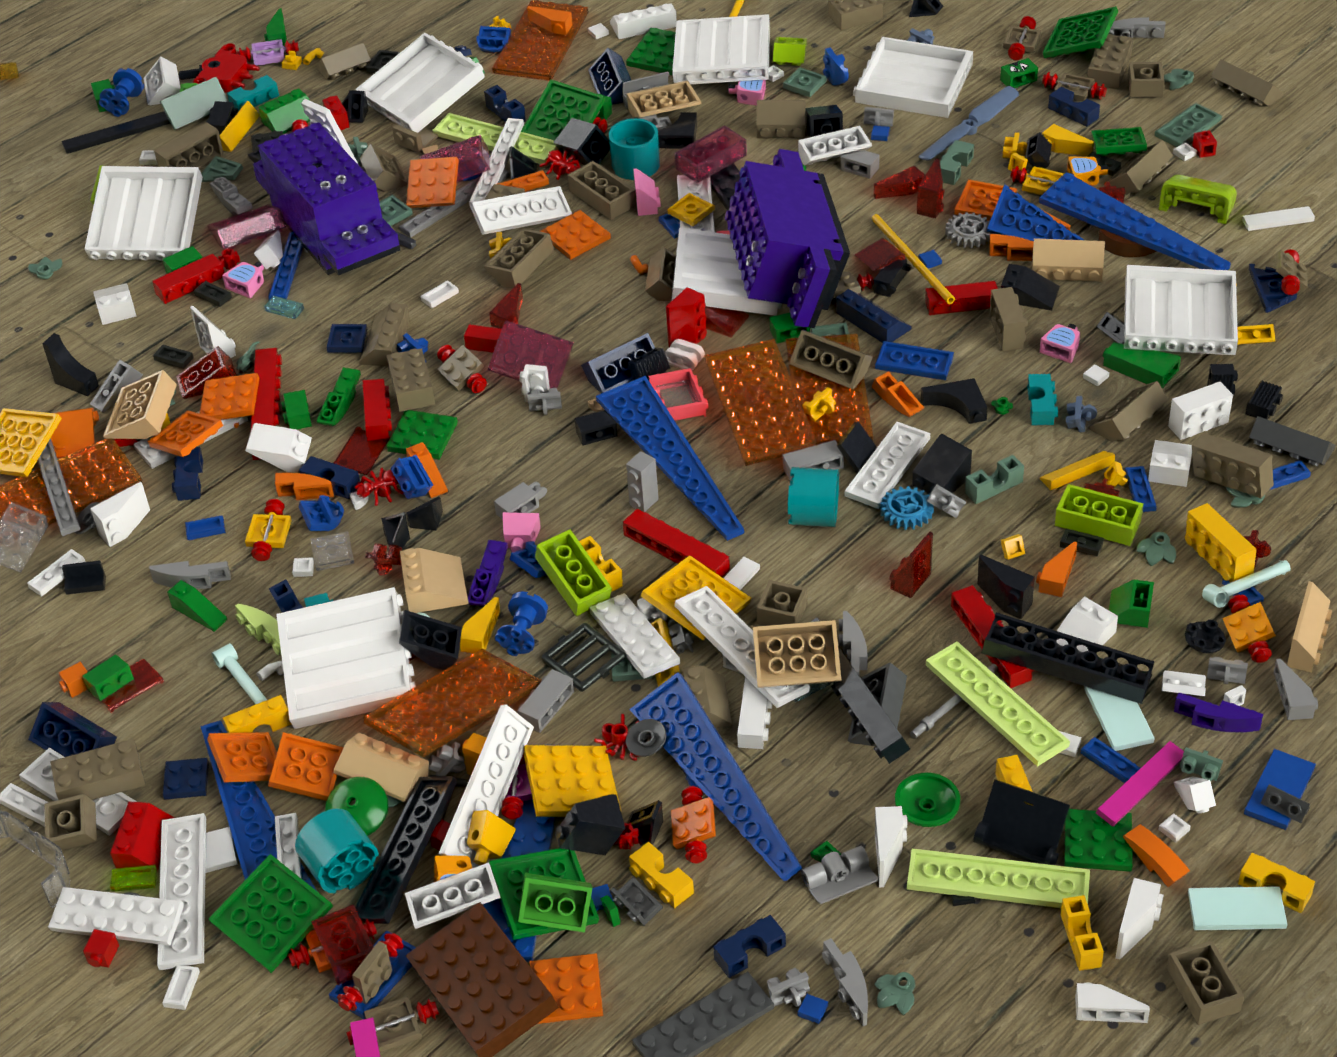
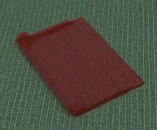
M881 238L855 254L859 260L873 271L883 269L898 259H905V254L885 238Z
M357 426L333 463L358 471L360 474L368 475L390 440V437L389 439L367 441L366 430H362L361 427Z
M145 659L130 666L134 680L102 700L111 713L114 712V709L159 683H164L162 676Z

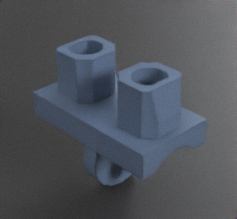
M912 28L909 31L911 36L907 41L933 45L934 36L931 29L919 32Z
M1076 396V402L1067 404L1069 416H1066V424L1069 429L1078 427L1079 432H1085L1086 420L1090 421L1097 416V409L1091 404L1084 406L1082 404V396Z

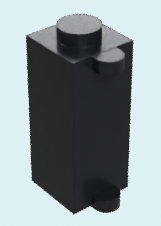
M893 255L889 257L874 279V293L891 297L896 292L897 286L907 271L909 272L912 268L910 264H907V259Z

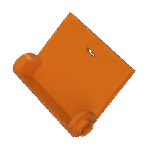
M94 408L55 413L59 414L62 418L51 436L57 459L94 454V426L99 421L98 411H95Z

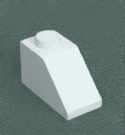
M1193 776L1174 781V786L1187 809L1196 811V813H1205L1209 811L1210 807L1216 806L1210 780Z

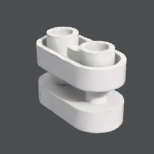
M682 339L674 340L670 348L665 351L669 365L681 369L691 368V370H694L698 362L705 356V352L700 345Z

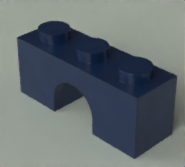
M498 85L484 91L486 107L506 122L508 118L523 119L526 122L524 105L516 99L508 102L506 91Z
M1064 87L1058 88L1049 95L1048 109L1086 127L1099 118L1100 104L1089 99L1083 102H1073L1074 92Z
M195 447L187 456L174 457L176 469L173 470L175 482H172L173 494L176 493L178 501L200 499L201 482L198 473H203L204 460L200 447Z
M312 456L299 469V473L331 481L334 495L350 499L349 493L356 492L355 486L360 482L358 471Z
M286 579L269 588L282 613L303 608Z
M771 915L764 919H758L753 925L746 929H740L735 935L723 939L713 946L714 960L727 977L731 978L748 968L746 950L757 948L768 957L786 947V933Z

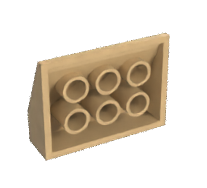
M688 80L627 93L628 110L633 118L701 104V100Z
M161 370L122 387L103 437L105 439H146L158 435L161 432V427L166 418V413L170 407L177 384L164 370Z
M408 548L400 551L405 592L410 612L419 613L468 604L460 557L422 548Z
M836 620L753 627L758 688L841 681Z

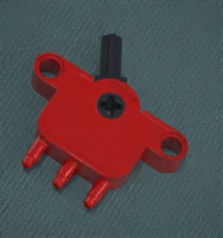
M229 43L223 45L215 54V57L206 59L202 65H199V69L179 71L180 80L195 78L193 83L200 84L217 77L224 93H228L239 87L245 88L246 85L242 81L253 78L249 74V70L259 71L260 67L247 64L246 57L237 54L235 45Z

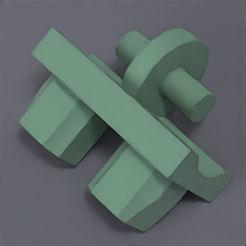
M353 137L354 144H349L348 146L360 166V156L367 149L368 145L366 142H359L358 137Z
M1186 747L1179 768L1187 774L1195 773L1201 775L1203 779L1210 780V782L1212 780L1217 781L1223 760L1209 756V751L1204 750L1201 753Z

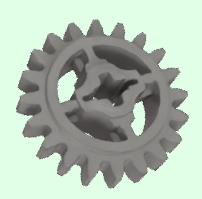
M965 212L963 215L959 213L958 217L953 215L952 219H948L945 235H947V239H951V243L956 242L957 246L963 245V248H966V246H970V248L976 246L979 248L980 244L986 245V241H990V234L992 233L987 232L990 221H987V217L982 218L981 214L975 215L974 212L972 214Z

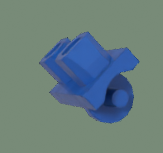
M406 333L403 335V341L397 344L398 352H405L411 349L422 348L424 354V352L428 351L429 343L425 338L414 340Z

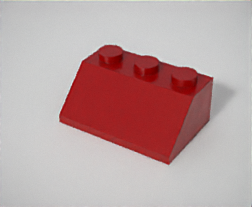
M686 287L666 306L669 348L676 339L698 344L706 337V304L704 294Z
M129 801L110 852L115 868L158 872L161 863L162 820L173 819L174 817L150 803Z

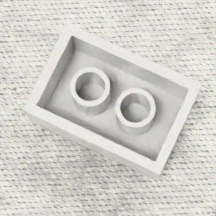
M1217 382L1173 398L1168 427L1182 440L1228 423L1233 394L1221 382Z

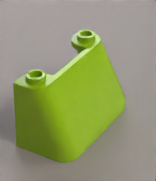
M1176 174L1169 178L1162 186L1159 210L1167 212L1171 205L1176 207L1178 200L1211 207L1210 214L1217 215V222L1226 224L1236 201L1237 191L1231 185Z

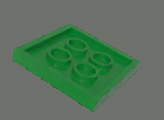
M1141 127L1091 130L1096 154L1105 156L1109 153L1125 154L1126 152L1141 153L1147 151V143Z
M406 410L387 444V451L407 454L406 448L423 442L432 458L440 460L458 423L457 417Z
M1069 809L1065 821L1064 866L1132 872V848L1123 838L1125 834L1132 830V813H1127L1112 827L1098 816L1094 810Z

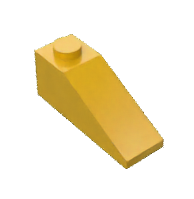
M1052 124L1042 132L1043 137H1046L1045 139H1048L1050 144H1052L1051 151L1081 156H1088L1091 152H1094V141L1056 124Z
M494 597L464 623L460 640L461 652L484 655L501 611L498 597Z

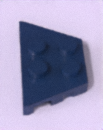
M1249 264L1248 270L1265 313L1297 299V293L1287 295L1282 291L1281 282L1284 277L1276 272V269L1266 267L1263 270L1255 268V264Z

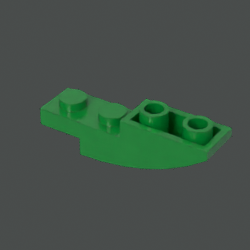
M342 368L333 392H329L317 418V423L335 426L344 417L357 393L355 388L361 376L360 370Z

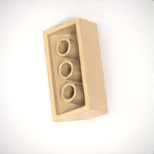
M1034 238L1032 270L1049 280L1102 282L1105 241Z
M1310 581L1307 585L1292 639L1287 666L1312 673L1313 666L1319 664L1321 653H1317V651H1322L1325 639L1321 638V636H1326L1329 624H1326L1325 621L1330 622L1332 610L1329 609L1330 600Z
M357 733L346 742L334 768V773L347 779L353 777L370 778L381 785L386 795L405 802L410 798L419 777H428L429 761L368 737L365 734Z

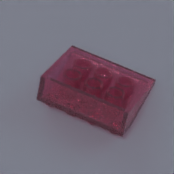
M270 204L207 225L218 245L223 249H234L237 244H249L252 239H263L269 233H275L277 230L282 232V229L287 228L281 209Z
M506 320L489 363L488 371L520 381V372L524 370L526 364L547 366L550 388L558 389L570 359L574 342Z

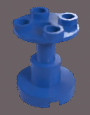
M123 68L117 70L113 76L115 89H104L100 94V106L116 117H120L128 112L130 106L127 97H137L144 89V84L141 81L142 77L136 71L129 68L127 70H122Z
M520 591L514 593L510 599L508 609L513 616L514 625L501 626L495 635V640L507 650L509 655L517 656L518 654L529 653L535 646L533 636L526 629H530L532 625L542 623L547 616L548 610L547 603L536 594L530 596L527 595L528 592Z

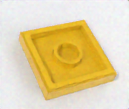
M688 193L669 207L667 211L669 215L691 226H695L715 210V205Z

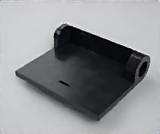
M994 779L984 816L976 828L973 842L1031 863L1056 865L1059 857L1056 851L1070 805Z

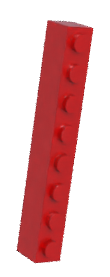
M277 348L255 350L254 373H258L259 384L254 415L251 417V430L254 423L271 426L280 425L277 413H280L278 401H281V395L278 389H281L279 377H282V371L279 365H282L281 354L278 355ZM252 455L253 460H260V458Z

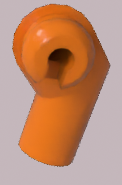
M631 256L630 261L639 274L648 273V264L642 265L638 256Z

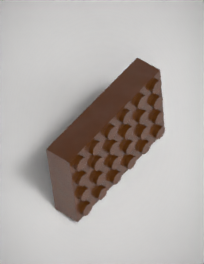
M481 902L405 955L478 1057H493L559 1008L552 994Z

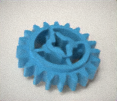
M900 486L899 490L893 488L892 494L886 492V497H882L880 510L881 516H884V521H889L890 526L896 524L897 529L902 526L904 530H907L908 527L914 530L916 525L922 527V522L928 524V519H932V513H934V505L927 501L929 494L924 495V490L918 492L917 487L910 489V486H907L906 489H903Z

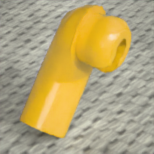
M320 48L312 50L305 56L303 63L309 65L316 56L320 59L324 52Z

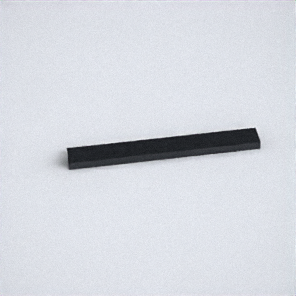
M165 111L63 140L62 145L66 154L171 123Z

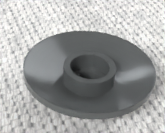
M98 502L88 505L79 514L77 520L81 530L76 531V534H83L89 529L96 527L90 508L99 504Z
M645 719L637 722L631 727L626 736L627 748L632 754L639 757H646L656 753L665 743V727L655 719Z

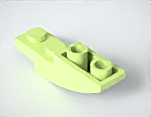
M243 604L235 605L237 611L235 617L240 625H245L250 636L253 635L258 641L264 639L267 644L271 643L275 653L281 655L277 620L257 608Z

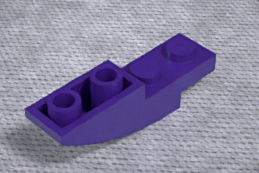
M488 540L480 568L476 569L468 595L469 605L484 607L492 599L504 570L503 562L508 549L507 542Z
M1178 693L1176 697L1174 712L1191 717V725L1223 732L1260 731L1263 719L1262 713L1223 700L1220 706L1182 693Z

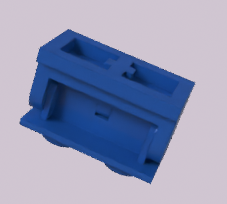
M417 455L402 459L398 458L390 468L407 499L425 496L433 486Z

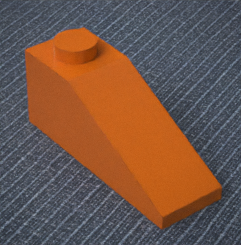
M533 6L527 7L529 21L551 33L567 35L572 27L571 12Z
M422 442L406 448L407 457L417 455L433 483L432 488L428 491L430 498L448 492L442 476L425 444Z
M1078 542L1071 543L1047 562L1042 572H1038L1036 583L1039 584L1038 592L1058 597L1063 596L1076 558Z

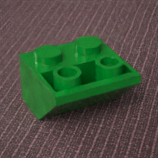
M1133 579L1111 591L1109 611L1118 616L1117 624L1148 628L1154 582Z

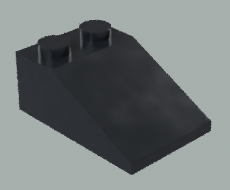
M1017 264L1008 265L1001 284V288H1013L1014 293L1018 295L1019 305L1051 311L1060 288L1059 285L1030 268Z
M980 555L978 586L1003 612L1022 619L1033 603L1035 577Z
M404 610L399 644L430 667L450 672L458 659L462 627Z

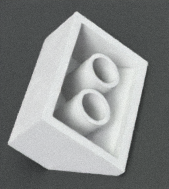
M160 56L143 78L147 103L150 106L160 104L161 100L180 92V81L176 64Z

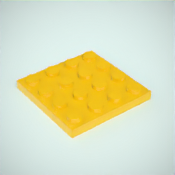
M2 409L0 413V474L28 477L62 419L59 414Z
M690 555L644 589L641 594L643 599L703 641L706 637L675 607L676 600L708 586L737 614L749 605L752 599Z
M524 745L523 754L536 817H566V814L570 812L575 803L610 794L617 795L609 757L605 753V750H607L606 746Z

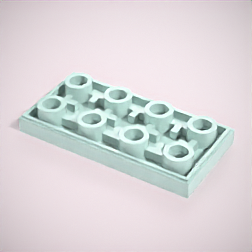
M1084 686V690L1113 750L1119 751L1154 743L1155 738L1137 702Z
M1280 886L1188 889L1194 930L1287 928Z

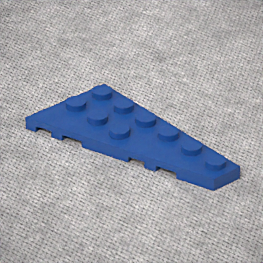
M1004 184L987 227V232L993 234L1015 236L1034 241V238L1084 240L1077 234L1067 230L1061 223H1057L1050 215L1033 203L1023 199L1020 194L1013 192L1006 184Z

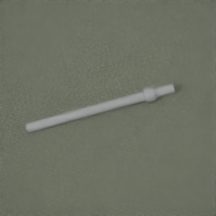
M995 664L988 667L992 673L998 671V667ZM958 694L954 695L929 717H924L919 722V725L910 732V736L916 739L924 731H929L937 720L963 699Z

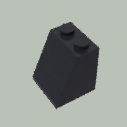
M837 105L806 108V128L809 138L843 130V113Z
M571 118L553 142L561 153L564 154V151H567L568 157L574 155L575 160H578L583 165L592 161L600 164L610 151L609 139L596 124Z
M940 434L913 470L912 485L920 490H924L929 495L937 484L951 493L955 492L966 482V476L971 475L972 450L946 435Z
M610 794L575 803L556 829L555 836L558 840L559 848L606 855L625 830L617 795Z

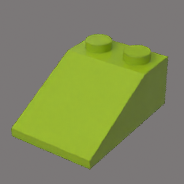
M776 37L774 41L773 62H776L778 65H785L788 62L794 66H801V63L805 62L807 38Z

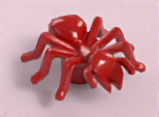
M559 150L550 151L546 162L540 164V167H544L551 162L550 169L546 174L548 175L553 170L557 174L556 180H559L560 175L565 174V172L570 174L581 168L579 161L575 160L574 155L566 159L567 151H564L562 156Z
M380 468L378 478L373 471H370L368 477L373 478L375 482L363 476L361 482H358L355 486V489L358 488L357 495L359 497L365 498L374 491L375 506H378V496L386 497L390 503L392 502L390 497L392 492L391 486L394 487L395 491L404 495V492L398 488L397 484L399 483L392 471H386L383 468Z
M621 714V723L615 725L606 723L602 726L603 740L594 739L595 743L606 746L607 750H605V753H609L612 757L622 747L621 760L625 759V748L628 749L626 745L628 728L625 725V715ZM629 751L630 759H632L633 761H637L636 757L639 756H636Z

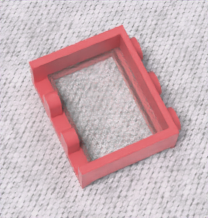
M691 368L649 376V382L674 421L702 415L706 417L708 401L707 398L703 397V389L701 386H698L697 375L693 374Z

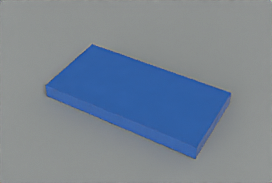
M883 341L875 363V369L946 380L954 352Z
M1274 749L1244 810V814L1286 830L1291 818L1261 804L1266 789L1270 784L1301 799L1316 764Z
M386 930L329 993L331 1000L338 1004L337 996L345 994L343 988L345 986H355L353 973L378 941H386L384 935L390 933ZM402 940L404 947L402 950L396 949L397 957H389L392 967L389 979L384 980L376 996L371 998L367 1004L356 1002L357 1009L350 1011L362 1019H366L364 1011L377 1007L412 967L405 955L416 947Z

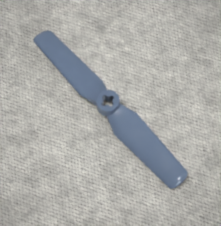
M1011 86L1005 87L974 108L969 114V119L962 121L961 124L947 132L921 153L919 158L926 161L931 160L952 145L955 140H959L965 135L976 134L979 126L990 121L1019 96V92Z

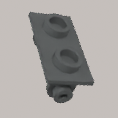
M673 619L669 620L667 626L672 637L674 651L681 654L689 648L693 653L692 643H694V640L688 629Z
M1270 784L1261 801V804L1299 823H1302L1304 816L1310 809L1309 803Z

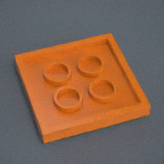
M457 157L410 160L406 205L410 208L455 205L459 159Z
M968 179L954 209V215H959V213L963 215L965 212L972 214L974 212L975 215L981 214L982 218L987 217V221H990L1004 186ZM1009 187V189L1017 193V188Z
M581 210L540 230V232L550 234L553 246L570 260L611 239L610 232Z
M258 373L205 381L199 414L220 420L254 415L259 384Z
M188 410L147 442L152 448L184 457L189 455L195 447L203 444L204 440L216 434L223 424L220 419Z
M269 732L209 733L207 740L224 782L270 780L277 751Z
M283 732L268 787L327 801L334 789L337 778L334 768L344 747Z
M597 953L529 961L530 967L552 994L559 1007L537 1024L603 1016Z

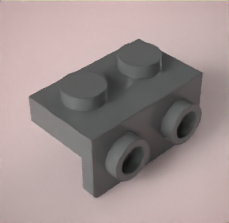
M634 877L618 891L614 887L611 889L615 896L612 900L621 909L625 906L628 909L626 914L635 923L639 921L643 926L663 908Z

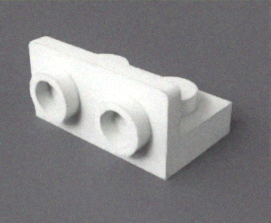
M526 364L524 370L520 372L519 379L522 382L521 393L524 395L525 402H528L527 394H530L531 390L538 389L541 393H548L550 385L547 366Z
M1165 670L1163 672L1161 691L1205 696L1206 676Z

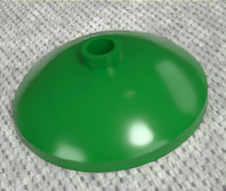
M928 772L918 773L907 777L899 784L895 793V805L902 806V814L907 815L908 822L922 827H936L949 822L955 817L960 807V793L955 784L942 775Z
M353 777L344 780L332 790L327 799L325 811L331 809L347 810L368 836L374 833L384 822L389 804L386 792L379 783L367 777ZM352 800H356L355 804L350 805Z

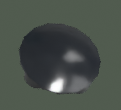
M1207 620L1187 625L1185 631L1186 642L1196 651L1215 653L1224 647L1226 642L1225 634L1218 627L1216 621Z

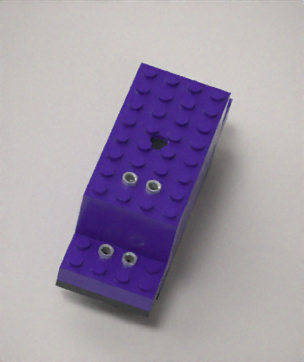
M319 122L258 145L261 160L253 163L256 180L270 195L273 212L290 232H293L296 239L301 242L302 246L327 275L335 272L341 275L401 251L397 233L382 218L376 183Z
M779 149L777 155L773 158V165L750 161L745 162L744 167L740 170L739 182L735 184L734 196H731L730 208L725 213V220L728 223L730 239L733 242V250H735L736 260H738L739 264L738 268L741 271V280L744 282V290L748 298L787 304L794 326L815 329L821 311L829 309L849 258L850 250L824 174L804 171L798 152Z

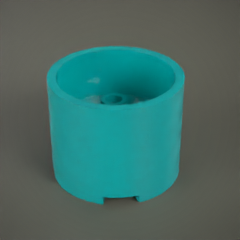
M638 118L622 120L611 127L609 130L611 166L615 174L628 180H634V169L640 170L648 177L655 174L660 167L657 127L648 120Z
M792 467L790 476L794 477L790 480L788 491V514L791 515L790 519H788V524L836 527L839 500V469Z
M344 809L327 810L312 818L301 829L295 842L297 854L322 889L333 894L337 890L344 888L351 890L365 881L373 872V864L376 857L379 856L375 845L350 812Z

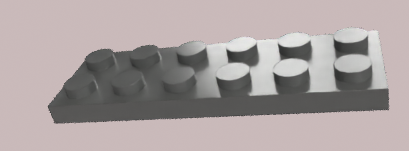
M747 971L632 1039V1043L642 1057H694L773 1010L774 1003Z

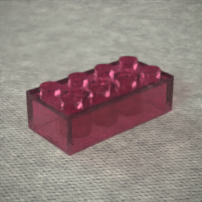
M724 125L675 152V167L679 172L694 182L699 183L747 156L746 139Z
M481 135L421 156V159L457 157L459 159L457 181L490 170L489 150Z

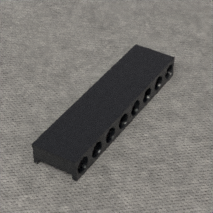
M997 612L981 651L982 654L1140 704L1143 703L1155 663L1142 657ZM999 620L1006 621L1009 626L1001 627L998 625L997 622ZM1017 627H1025L1028 632L1020 633ZM1045 633L1048 638L1042 640L1037 634ZM1064 639L1068 642V645L1061 646L1057 643V640ZM1083 645L1087 647L1088 651L1081 652L1076 647ZM1102 651L1105 652L1108 655V657L1103 659L1100 658L1096 653ZM1125 658L1129 664L1122 665L1118 663L1117 659ZM1144 664L1149 668V671H1141L1137 665Z

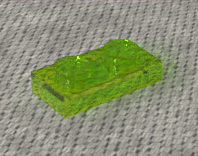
M156 865L112 869L111 891L156 888Z

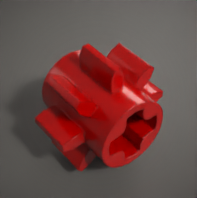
M225 249L221 253L222 256H218L223 267L228 270L241 262L237 251L233 249Z
M624 823L625 830L614 844H618L620 850H631L634 844H638V828L633 829L632 823Z

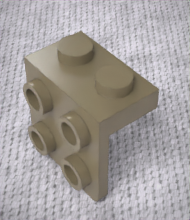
M397 124L392 127L394 142L418 153L422 151V148H426L438 138V134L425 128L417 133Z

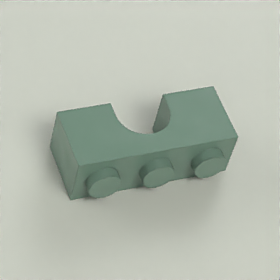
M955 140L949 146L947 153L943 154L939 164L937 163L935 166L936 181L955 185L961 176V165L967 167L973 159L974 144Z
M1011 455L997 462V468L991 476H988L982 469L966 476L965 494L975 504H978L1023 482L1024 465L1014 455Z

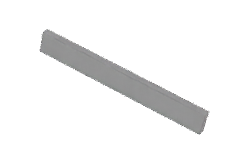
M503 170L498 183L510 176L509 171ZM480 177L456 191L455 205L429 207L400 225V231L411 238L469 202Z
M50 438L38 458V463L61 535L65 536L81 529Z

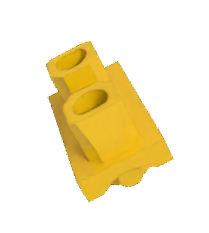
M1015 132L1014 137H1005L1002 158H1011L1013 153L1022 156L1026 155L1027 143H1018L1020 133Z
M496 232V238L489 240V245L492 249L489 251L490 258L496 255L512 238L503 239L502 232Z
M827 387L822 392L817 391L811 402L806 401L802 404L804 413L810 416L811 421L816 422L825 413L831 414L835 410L834 405L836 402L832 397L831 388Z

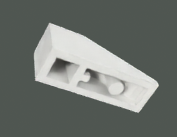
M278 230L267 237L254 252L265 269L269 267L275 268L281 263L279 260L283 257L281 236Z
M1077 983L1075 994L1076 1020L1148 1023L1150 1012L1148 1005L1101 984Z

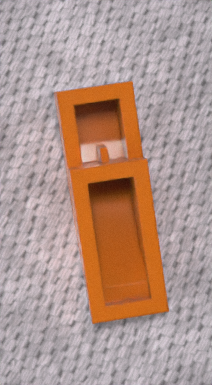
M990 234L989 256H1007V261H1032L1034 241L1009 235Z
M889 371L874 379L872 388L883 400L900 413L911 417L924 409L923 405L902 381L897 382Z
M302 473L275 474V486L278 497L295 495L296 500L319 499L320 495L329 496V498L334 497L331 481Z
M1141 824L1123 836L1150 873L1154 870L1167 887H1170L1190 871L1170 847Z

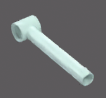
M1279 560V563L1222 587L1209 584L1203 589V599L1218 608L1224 607L1229 601V596L1281 574L1285 575L1291 569L1290 564L1286 560Z
M229 643L212 652L216 665L219 668L226 666L255 704L267 700L236 661L238 655L232 644Z

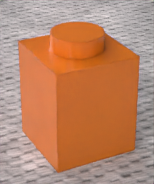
M81 661L59 672L61 678L59 685L64 693L68 692L72 698L87 690L82 676L88 671Z

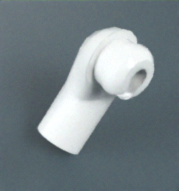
M282 661L270 663L256 673L258 678L263 681L275 671L279 675L284 674Z

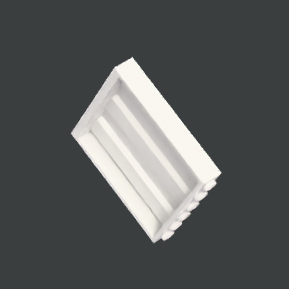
M769 14L677 20L672 71L674 83L687 80L690 84L769 79Z
M424 33L355 90L365 91L367 104L396 124L418 133L485 76L483 74V67L478 62H473L471 58L463 56L461 52L455 51L451 46L448 47L443 41H438L433 35L430 36Z
M882 37L876 45V50L872 52L871 60H868L867 68H864L862 77L858 80V85L854 87L853 96H855V103L948 118L973 65V51Z
M102 166L85 244V251L89 259L163 261L164 258L189 248L203 178L199 167Z
M679 228L672 300L688 287L704 294L707 307L776 316L777 310L781 309L782 303L748 298L744 290V282L741 280V271L738 268L739 264L738 260H736V253L733 250L730 234Z
M1127 265L1125 276L1124 349L1236 355L1238 344L1236 271Z
M395 587L276 614L289 720L294 729L399 706L413 698L414 694H417L415 681L412 682L411 676H414L413 665L409 664L408 659L412 658L411 652L399 644L404 611H401L400 606H403L402 596L397 594Z

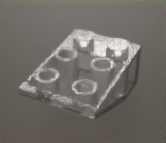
M13 502L9 504L0 520V565L20 573L22 572L48 528L45 515Z

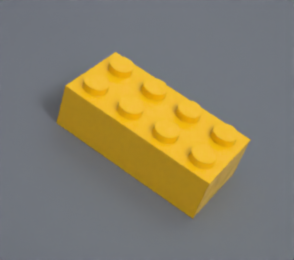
M1208 503L1188 511L1186 543L1192 546L1200 557H1203L1213 569L1221 574L1224 580H1228L1231 583L1254 573L1256 548Z

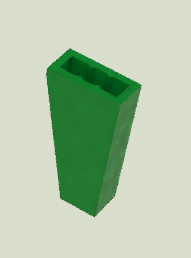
M1113 342L1109 348H1106L1102 355L1104 358L1103 366L1145 384L1158 381L1162 389L1179 371L1181 360L1179 355L1160 351L1124 349V344Z

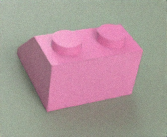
M634 169L638 216L658 214L657 207H661L659 188L655 187L653 179L640 170Z

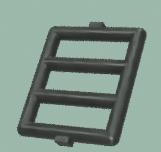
M582 623L567 636L563 635L559 638L558 643L544 653L541 659L553 670L573 678V686L583 692L601 677L603 679L610 674L609 671L626 658V653L588 623ZM584 632L590 635L587 640L559 662L552 658ZM599 642L603 645L571 672L564 668L594 643ZM609 651L615 655L583 682L576 678Z

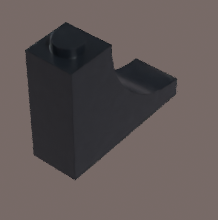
M681 112L679 118L672 125L658 130L659 148H695L697 112Z
M53 333L42 343L55 384L85 396H89L96 390L99 384L95 372L81 365L69 353L60 335Z
M975 378L921 388V403L923 406L937 405L953 409L960 413L969 424L987 421L988 407Z

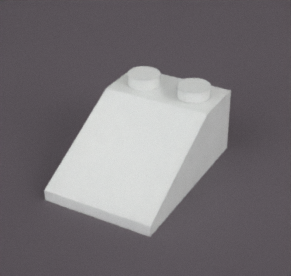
M127 283L93 291L102 325L136 317Z
M191 306L190 309L200 347L217 364L236 356L234 349L236 345L233 339H229L223 330H220L198 309Z
M254 423L245 451L288 473H297L305 464L312 438L296 429Z
M1155 440L1148 481L1187 487L1192 445Z
M141 482L90 508L98 534L109 547L126 539L150 511Z
M1084 597L1071 609L1057 631L1103 645L1116 633L1118 616ZM1064 639L1057 640V643L1061 646L1068 645V642ZM1083 645L1076 647L1081 652L1088 651L1087 647Z
M902 806L875 807V843L879 888L885 886L903 851V842H907V815L902 814Z
M1137 878L1133 879L1119 932L1115 959L1120 960L1152 929L1154 920L1159 921L1164 896L1160 894L1161 884Z

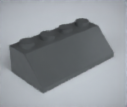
M1257 416L1249 438L1254 439V444L1262 447L1268 444L1272 446L1271 450L1279 453H1282L1283 450L1290 452V457L1298 460L1304 457L1308 459L1307 463L1318 466L1319 463L1325 465L1336 447L1335 444L1259 416Z
M888 663L861 677V679L894 726L898 728L907 675L892 663ZM852 718L848 741L854 744L871 746L865 737L868 734L867 731L862 733L856 724L859 720L854 721Z

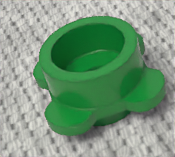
M1001 397L997 401L993 400L991 402V405L995 407V412L1000 415L1007 414L1009 409H1013V404L1006 397Z

